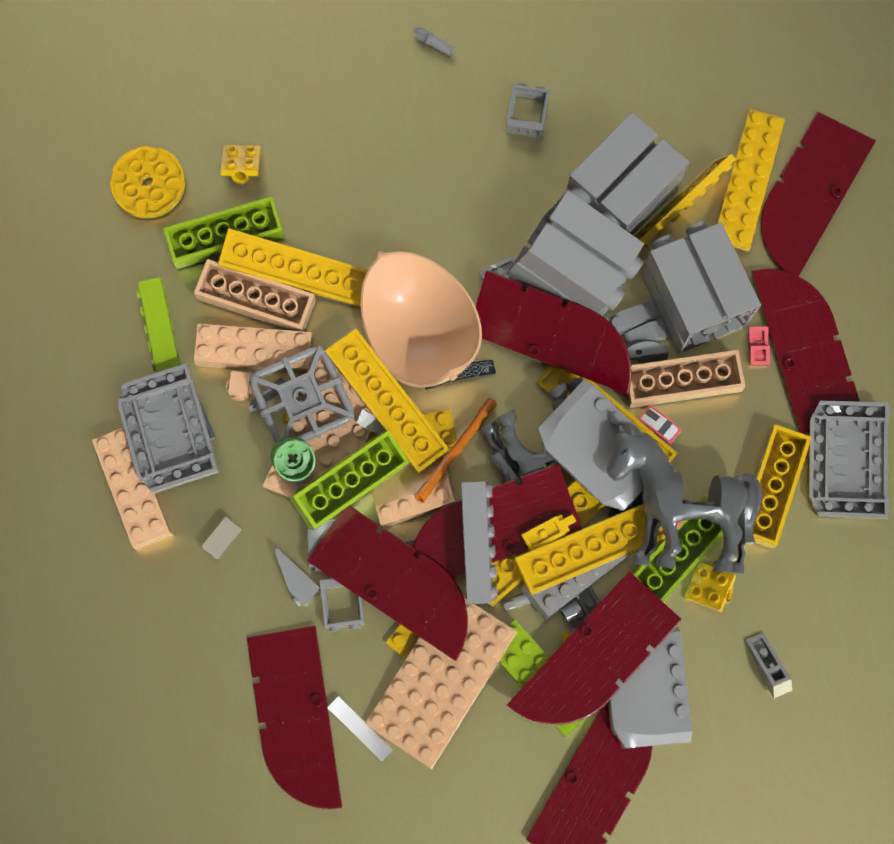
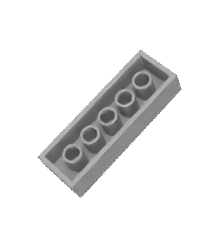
M488 481L463 482L461 486L467 604L492 603L494 598L498 596L497 584L494 585L493 578L497 576L496 565L492 563V558L496 556L495 545L491 543V538L495 536L494 525L490 523V517H494L493 505L489 504V497H493L492 485H489Z
M632 553L532 596L526 584L521 588V591L542 618L547 620Z

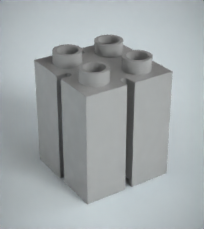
M632 112L570 174L567 190L631 235H634L678 190L689 161L664 139L656 145L654 140L658 137V134Z
M567 190L542 217L527 241L531 244V247H523L507 274L516 281L523 283L525 287L531 286L563 298V306H567L568 301H571L604 316L608 309L613 310L623 298L625 291L620 287L626 279L631 280L641 268L644 261L637 257L644 243Z
M707 221L698 222L686 230L688 237L685 239L681 238L674 241L672 235L663 236L651 244L652 250L646 256L647 261L641 276L661 315V319H663L671 335L670 338L678 354L709 342L708 336L712 333L714 338L717 339L746 327L761 306L722 222L709 227Z

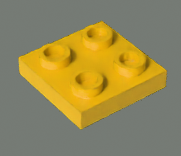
M224 145L220 170L221 176H231L234 182L240 184L247 182L248 176H259L261 145Z
M699 562L684 598L722 612L725 603H729L732 598V586L736 575L729 572L713 571L712 566Z

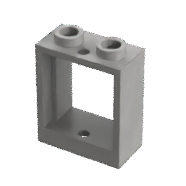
M522 83L513 84L506 132L542 138L550 90L541 86L529 87ZM516 97L543 101L540 123L513 119Z
M334 579L320 580L325 628L330 629V632L341 631V627L349 626V629L361 628V625L365 624L362 598L357 596L359 619L330 622L327 590L344 587Z

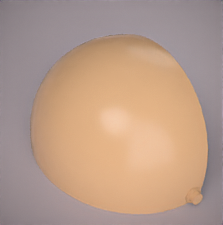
M379 251L376 253V260L366 273L361 291L362 322L372 350L396 379L409 386L419 388L432 387L449 380H455L475 359L482 342L481 322L472 299L458 280L434 261L410 252L383 253Z

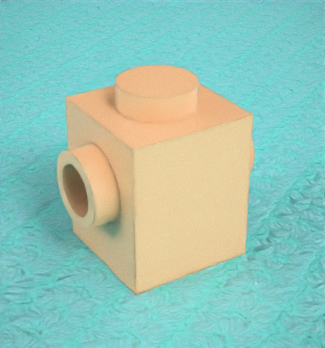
M231 371L230 380L226 382V391H228L233 400L244 401V399H250V394H253L249 381L251 373Z

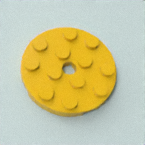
M141 146L126 152L115 163L112 169L110 189L117 204L128 214L139 218H156L171 211L181 200L185 190V174L177 158L169 151L160 147ZM147 178L153 180L151 186L143 185V181Z

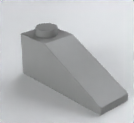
M653 300L622 310L605 319L623 336L624 333L660 318L661 315Z
M277 548L275 553L288 590L293 595L290 599L298 606L302 604L306 607L321 589Z
M760 633L746 639V644L773 698L792 691V679L765 634Z

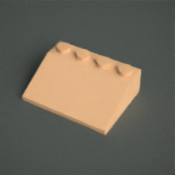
M444 455L419 474L409 463L372 489L381 526L386 528L430 514L457 501L448 470L424 503L417 501L414 497L444 459Z

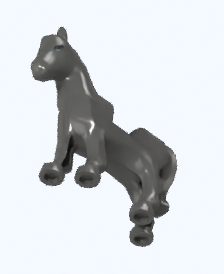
M582 376L549 391L550 397L554 400L553 411L567 398V393L569 392L570 395L583 381ZM511 410L499 416L497 420L483 426L480 430L486 437L488 446L493 450L489 459L498 467L502 484L515 479L517 486L523 484L520 477L545 468L544 465L548 467L558 462L545 450L532 452L521 444L515 430L517 416L515 411ZM499 435L505 440V443H506L507 448H506L505 445L503 444V442H502V440L500 439Z
M626 424L625 427L619 425L620 432L613 437V453L607 466V474L612 480L619 481L638 468L643 482L642 500L645 512V530L642 544L631 555L630 564L649 566L650 555L658 549L657 535L660 526H662L665 535V546L661 555L656 558L655 566L675 568V557L682 551V544L677 532V523L689 519H707L721 527L724 537L723 549L719 558L713 563V571L744 574V558L746 556L744 546L755 543L753 527L763 497L762 487L757 478L751 473H743L736 477L716 475L713 477L709 487L708 502L695 503L693 500H683L682 475L680 472L673 470V466L669 464L668 458L657 441L647 433L633 431L629 424Z

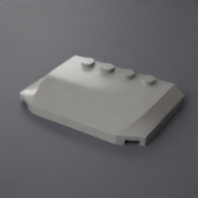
M187 363L121 385L122 392L117 405L137 477L153 494L219 472L195 383Z
M584 379L537 428L544 450L602 505L624 511L643 490V482L638 468L619 481L612 480L607 474V466L613 453V437L620 432L619 425L625 427L626 424H629L633 431L643 432L593 384Z
M819 402L809 421V436L812 437L809 445V499L818 516L889 518V403Z
M676 626L656 649H653L650 645L646 648L651 655L625 684L620 679L615 682L620 689L608 701L611 730L614 735H617L622 748L691 742L693 730L681 634L678 626Z

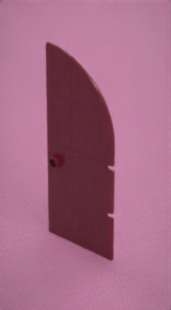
M818 111L799 142L804 145V148L799 146L795 148L779 176L785 180L784 183L776 181L765 201L761 215V232L768 253L783 271L797 276L801 274L876 140Z
M778 269L751 270L799 432L802 434L809 433V421L820 401L860 402L854 381L847 382L846 377H851L852 374L842 341H835L833 337L839 335L833 313L821 293L803 278Z
M486 270L475 306L481 322L482 339L577 376H582L585 379L624 394H629L632 379L629 352L621 335L607 319L599 313L571 301H568L567 306H563V298L534 287L527 286L526 291L521 290L523 283Z
M558 463L520 477L523 484L517 486L516 480L513 479L492 487L493 497H489V504L493 505L494 517H490V523L494 525L495 536L491 538V543L495 545L496 556L492 558V563L528 550L529 548L522 534L555 516L562 515L564 519L573 514L576 522L568 526L570 531L566 532L563 536L583 529ZM462 499L450 503L434 513L422 526L413 544V548L417 550L413 555L415 558L418 559L421 553L442 566L452 577L466 573Z
M350 505L342 510L307 562L454 661H457L467 636L468 613L464 596L453 577L442 566L421 553L418 559L415 558L413 555L417 550L385 528L381 534L376 532L380 525Z
M629 571L509 701L507 706L522 717L542 724L563 725L583 720L599 711L617 693L620 687L615 682L618 679L625 684L651 655L646 648L650 645L653 649H656L682 619Z
M316 626L247 637L252 678L259 677L260 683H253L258 723H266V728L259 729L264 760L270 774L288 795L303 804L320 809H342Z
M608 702L599 710L525 839L532 844H607L608 841L602 838L604 833L606 832L610 836L613 834L631 801L625 797L627 792L634 795L647 772L652 755V746L622 748L617 735H614L611 730Z

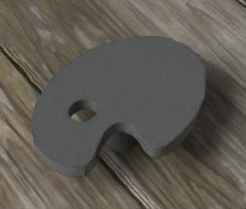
M643 340L627 347L630 360L639 359L638 364L668 359L667 349L656 341Z

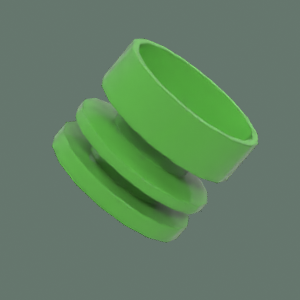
M283 437L275 443L270 454L271 464L285 480L301 481L314 470L315 454L311 447L299 437ZM290 453L294 455L295 460L289 459L288 455Z

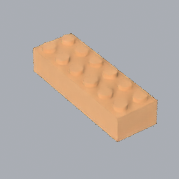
M209 259L205 263L194 292L195 297L199 301L290 331L305 332L316 302L315 294L279 282L220 267L218 262Z
M198 324L194 362L197 366L259 371L282 361L284 357L288 358L312 348L314 338L312 332ZM312 356L290 365L293 373L304 374L309 372ZM286 367L278 371H275L281 373H288Z
M739 350L631 365L632 379L627 400L629 408L742 392L746 386Z
M124 427L93 439L94 448L132 547L138 550L172 536V531L157 493L153 494L137 477Z

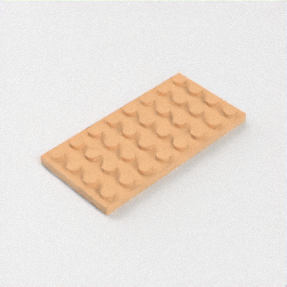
M320 357L313 375L318 386L332 380L322 357ZM336 366V371L344 381L342 384L353 406L354 418L348 423L322 434L320 438L315 437L306 441L313 450L316 461L314 470L308 477L295 482L285 480L272 465L263 484L264 488L289 497L367 442L371 431L357 424V420L362 410L370 414L372 413ZM335 386L321 392L325 403L345 410ZM307 394L302 395L301 402L305 401ZM322 409L312 414L317 427L343 417V415L327 409ZM308 416L295 421L289 436L298 437L313 430ZM290 453L288 455L289 459L295 460L294 455Z
M465 597L468 613V630L464 647L457 661H454L419 638L366 722L367 726L430 769L433 768L517 634L516 630L475 604H467Z

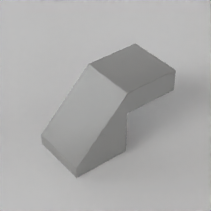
M663 319L651 321L624 333L629 346L643 340L660 341L671 336Z

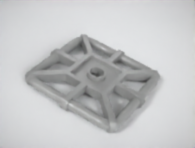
M321 345L309 348L288 358L284 357L282 361L257 371L253 376L250 375V386L261 410L260 415L262 418L264 417L275 443L282 438L271 414L283 408L286 409L290 418L283 437L290 435L295 421L308 416L313 430L298 436L305 442L315 437H322V434L348 423L355 416L353 414V406L342 384L344 381L342 377H339L332 360ZM315 355L309 372L296 378L290 365ZM320 357H322L332 380L318 386L313 375ZM285 367L291 378L290 381L281 385L261 379ZM258 384L278 391L282 402L268 408ZM335 386L345 410L325 403L321 392ZM299 392H302V394H307V397L305 398L304 402H301V400H296V398L299 397ZM322 409H327L343 415V417L317 427L312 414Z

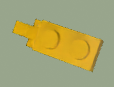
M573 514L564 519L562 515L555 516L523 533L522 537L529 550L533 551L565 535L566 532L570 531L568 526L576 522Z

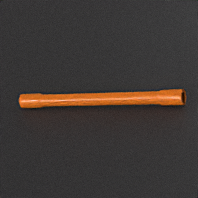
M488 398L478 414L415 494L414 497L417 501L421 503L426 501L436 484L484 420L497 406L495 400Z

